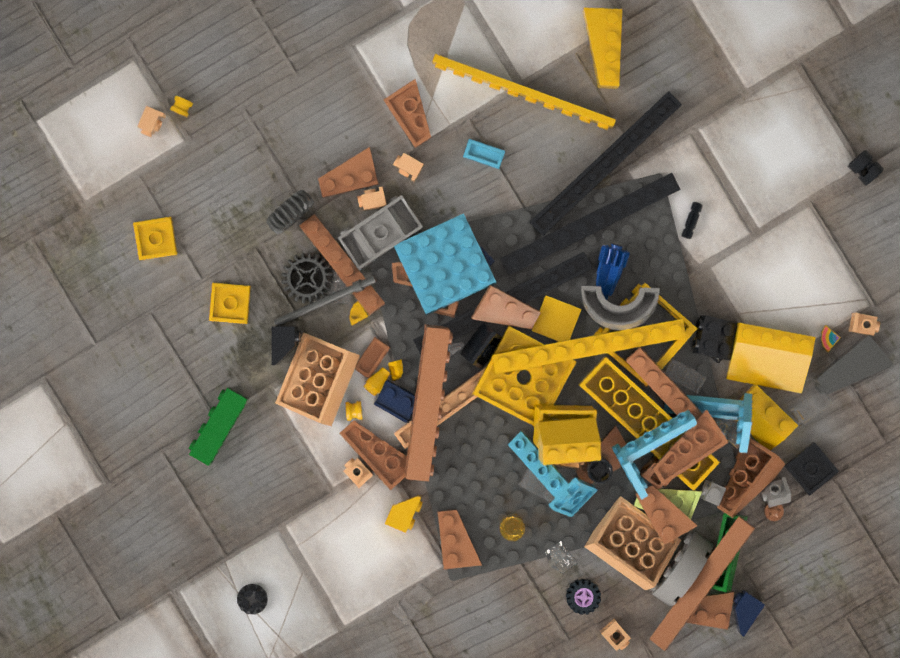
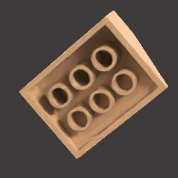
M303 332L301 342H299L275 404L321 424L332 426L360 355Z
M620 496L595 528L584 547L641 588L648 590L655 588L681 539L676 538L664 545L648 516Z

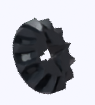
M257 584L244 586L237 595V604L240 610L246 614L256 615L262 612L268 602L266 591ZM255 592V599H257V601L260 602H254L251 605V607H249V600H247V598L244 597H251V595Z

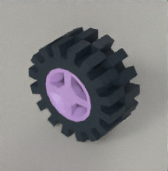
M577 579L567 588L566 600L573 612H577L580 615H588L599 607L601 593L596 584L591 582V580Z

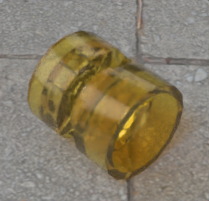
M508 514L500 521L499 528L503 538L508 541H517L522 538L525 526L518 515Z

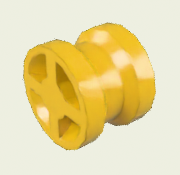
M175 96V103L170 107V110L188 117V110L192 107L193 103Z
M356 401V403L345 402L347 421H351L353 418L362 420L361 401Z

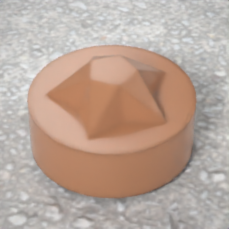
M766 504L764 507V515L771 521L780 520L784 514L782 505L769 508L768 504Z

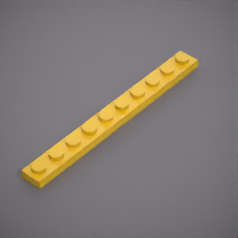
M434 55L432 63L439 70L446 71V69L454 71L453 74L458 77L464 78L465 75L471 77V81L482 84V82L490 84L489 87L494 90L500 91V88L507 90V94L513 97L520 95L526 97L525 101L533 104H536V101L544 104L543 107L546 109L554 110L556 108L562 110L561 114L580 117L579 120L590 124V121L598 123L597 127L604 130L612 129L616 119L443 56Z
M677 319L493 354L492 358L495 374L683 339L686 338L683 319Z

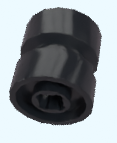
M867 150L861 152L847 166L854 174H859L858 179L865 186L871 183L884 170L877 161L873 162V156Z
M601 457V460L589 461L586 472L593 482L602 484L610 480L613 469L610 462Z

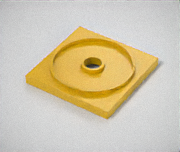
M508 325L493 354L545 344ZM491 357L472 394L534 426L535 405H554L576 361L567 360L495 374L493 358ZM521 370H527L531 375L529 382L525 384L517 381V374Z

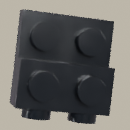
M700 315L696 322V328H698L696 337L692 342L693 353L731 360L738 323Z

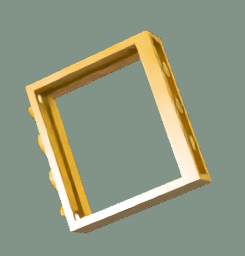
M646 283L638 284L631 291L633 296L629 300L625 298L619 306L628 305L633 302L638 296L640 288L651 287ZM659 295L658 304L676 320L683 319L686 338L675 340L656 361V364L663 369L698 328ZM600 327L594 335L608 333L611 329ZM616 352L607 353L646 387L648 386L640 375Z

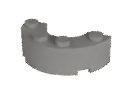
M581 286L582 301L589 316L601 326L613 330H627L643 324L653 314L658 303L660 288H640L639 294L633 302L628 305L617 306L604 298L601 286Z
M695 531L692 534L688 533L684 538L683 542L685 544L682 551L680 550L674 559L676 562L673 567L669 566L663 575L664 577L657 582L655 588L650 589L653 596L669 607L677 603L675 599L678 596L682 598L708 560L705 558L707 552L709 554L712 552L713 543Z

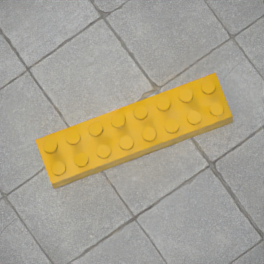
M603 357L578 384L636 439L643 436L644 433L659 427L662 423L673 419L607 357ZM685 432L650 452L660 460ZM710 454L677 477L694 491L720 462Z

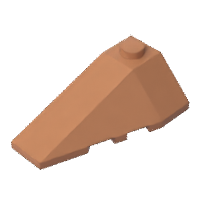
M750 437L747 453L739 451L737 453L736 464L729 474L731 476L728 485L725 486L726 490L720 505L717 506L719 510L731 518L738 514L768 486L785 466V463L778 455Z

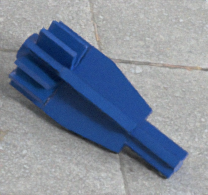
M611 244V246L602 245L598 258L600 262L597 269L596 286H601L602 294L606 300L608 296L613 294L622 275L623 268L627 265L630 252L622 250V246L617 244Z

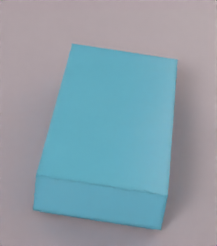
M469 139L463 157L499 169L505 150Z

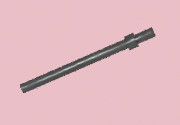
M373 275L364 280L359 279L342 290L275 319V325L280 326L349 294L359 293L365 290V287L376 283L377 278Z

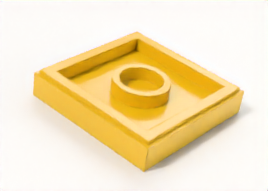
M172 217L133 222L139 260L178 255Z
M212 283L209 321L248 324L251 286Z
M545 295L540 308L541 313L532 331L558 342L570 340L581 309Z

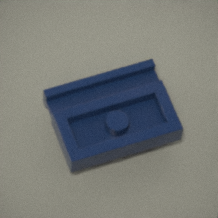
M386 380L374 405L408 423L413 414L415 395L390 380Z

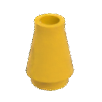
M382 367L365 381L366 384L363 387L373 396H376L377 393L380 394L383 385L391 374Z

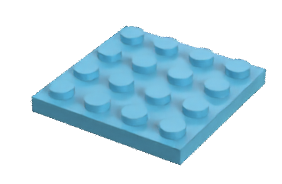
M464 213L394 246L426 315L481 291L490 285L496 284V280Z

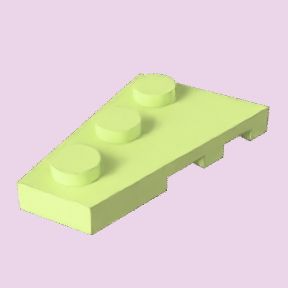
M658 490L690 519L702 491ZM636 497L634 506L643 509Z

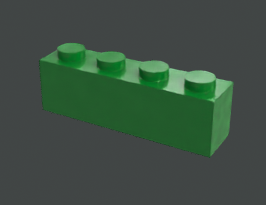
M231 388L221 391L217 398L220 400L216 407L213 406L208 413L210 419L207 424L203 423L198 431L200 433L197 440L194 439L188 448L191 450L190 456L207 466H210L249 400Z
M724 513L717 546L738 517H742L747 521L748 516L736 514L731 518ZM740 550L711 589L723 592L731 591Z

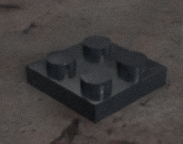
M812 442L784 466L808 496L812 495L839 472L815 442Z

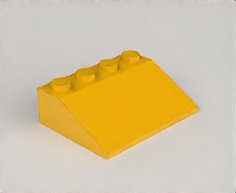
M738 323L726 379L802 393L816 337Z

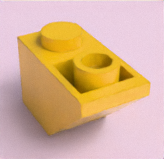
M416 495L393 504L385 524L404 533L407 532V529L411 530L415 523L413 515L415 511L419 513L423 504L420 501L421 496Z

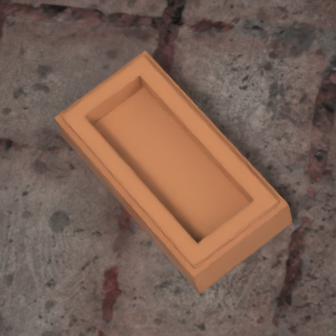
M374 337L357 362L355 370L369 379L391 347Z

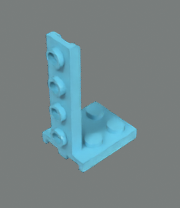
M744 393L743 400L687 395L702 412L708 410L713 418L737 420L736 444H739V452L747 453L752 424V394ZM665 403L664 411L666 413H674L673 410Z
M689 410L679 413L675 418L662 423L652 431L644 433L643 436L636 440L628 442L622 448L619 444L611 447L641 500L648 496L645 491L648 487L633 461L696 426L697 421Z
M520 431L508 444L555 497L549 504L552 510L572 517L598 491L593 484L576 477L569 483L553 464L543 465L539 460L538 448L524 432Z

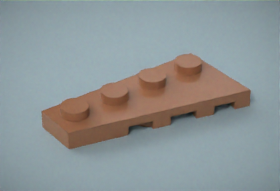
M705 410L696 420V426L687 430L652 468L662 485L728 443L708 410Z
M354 420L339 433L389 490H392L405 478L404 472L407 456L390 446L387 442L381 440Z

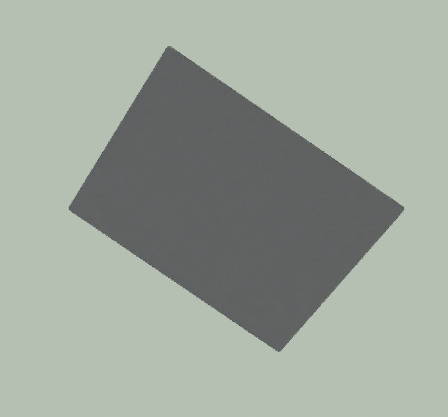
M658 173L592 190L544 236L662 178V174ZM668 196L509 276L500 258L544 237L530 224V221L551 201L468 222L478 244L495 261L490 266V270L496 280V284L492 286L504 292L585 252L593 269L526 303L540 311L545 295L580 308L581 312L570 340L593 336L600 327L605 328L595 322L587 313L582 301L581 286H596L597 269L600 262L598 258L602 245L611 246V244L622 246V250H626L630 254L627 265L623 268L622 275L613 294L608 296V302L619 306L625 298L629 300L633 296L631 291L638 284L646 283L651 288H660L659 295L696 327L699 316ZM392 248L372 262L370 268L372 276L375 275L377 278V282L374 283L376 292L385 302V305L381 307L393 359L394 361L402 359L403 374L399 379L400 386L415 395L421 355L413 340L424 334L425 324L441 326L454 318L437 313L426 315L413 287L394 283L392 263L401 261L395 248ZM488 287L459 300L455 318L476 308ZM657 303L653 314L637 327L676 319ZM491 322L485 324L500 336H503L508 325ZM511 326L543 344L558 342L535 333L532 329ZM477 329L452 341V344H448L447 351L450 352V360L445 365L447 380L443 382L442 389L445 390L444 396L482 370L471 364L460 354ZM696 330L662 370L686 395L719 398L709 356L693 353L692 342L696 337ZM675 340L641 346V348L656 363ZM639 347L615 352L626 361ZM604 353L573 359L576 361V364L554 405L594 407L597 410L596 423L600 441L609 434L615 425L626 444L636 440L629 431L578 385L603 357H607L664 410L665 402L649 385L646 387L609 354ZM521 370L517 374V381L521 384L529 382L531 378L527 370ZM479 397L437 426L439 427V437L434 442V446H437L436 457H432L431 463L434 465L433 476H430L429 482L425 481L439 539L438 511L457 509L482 564L481 566L447 569L449 578L452 581L585 548L584 546L595 528L620 496L632 505H634L636 500L635 494L637 492L630 483L623 468L620 467L613 471L612 477L606 483H592L598 491L572 517L552 510L549 504L555 497L508 446L520 431L524 432L533 442L534 426ZM667 413L671 418L677 416L674 413ZM713 418L728 443L711 454L720 463L705 479L725 487L728 485L731 477L729 474L731 469H734L736 461L725 419ZM651 452L633 461L640 472V476L642 467L654 456ZM553 464L569 483L575 477L580 479L575 471L576 469L558 467ZM641 476L645 481L647 487L652 485L643 476ZM678 477L672 479L666 487L662 486L660 488L691 490ZM705 479L694 491H701ZM699 498L691 520L722 513V511L717 508V505Z

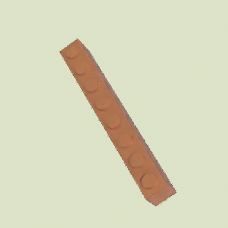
M425 324L404 472L405 478L409 480L429 482L430 476H433L434 465L431 463L432 457H436L437 446H434V442L439 437L437 421L441 420L442 408L439 407L440 401L444 400L445 390L442 389L443 382L447 380L445 365L450 360V352L447 350L448 344H452L453 333L445 326Z

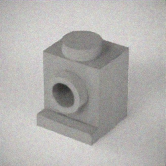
M783 477L782 480L771 482L761 491L762 500L767 502L769 508L791 502V492L786 477Z
M705 479L700 498L719 506L726 488Z

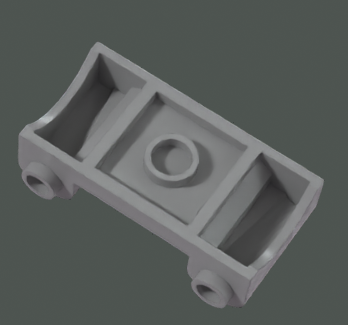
M402 195L400 197L394 196L388 201V205L350 229L348 227L340 232L341 236L338 239L359 271L394 248L398 243L409 239L424 229Z

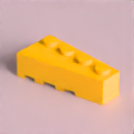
M583 8L582 12L598 88L618 89L620 81L622 9Z

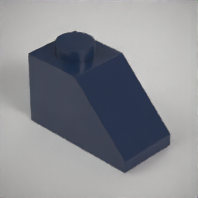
M745 590L741 593L738 592L733 599V602H735L733 609L737 629L743 637L765 606L763 602Z

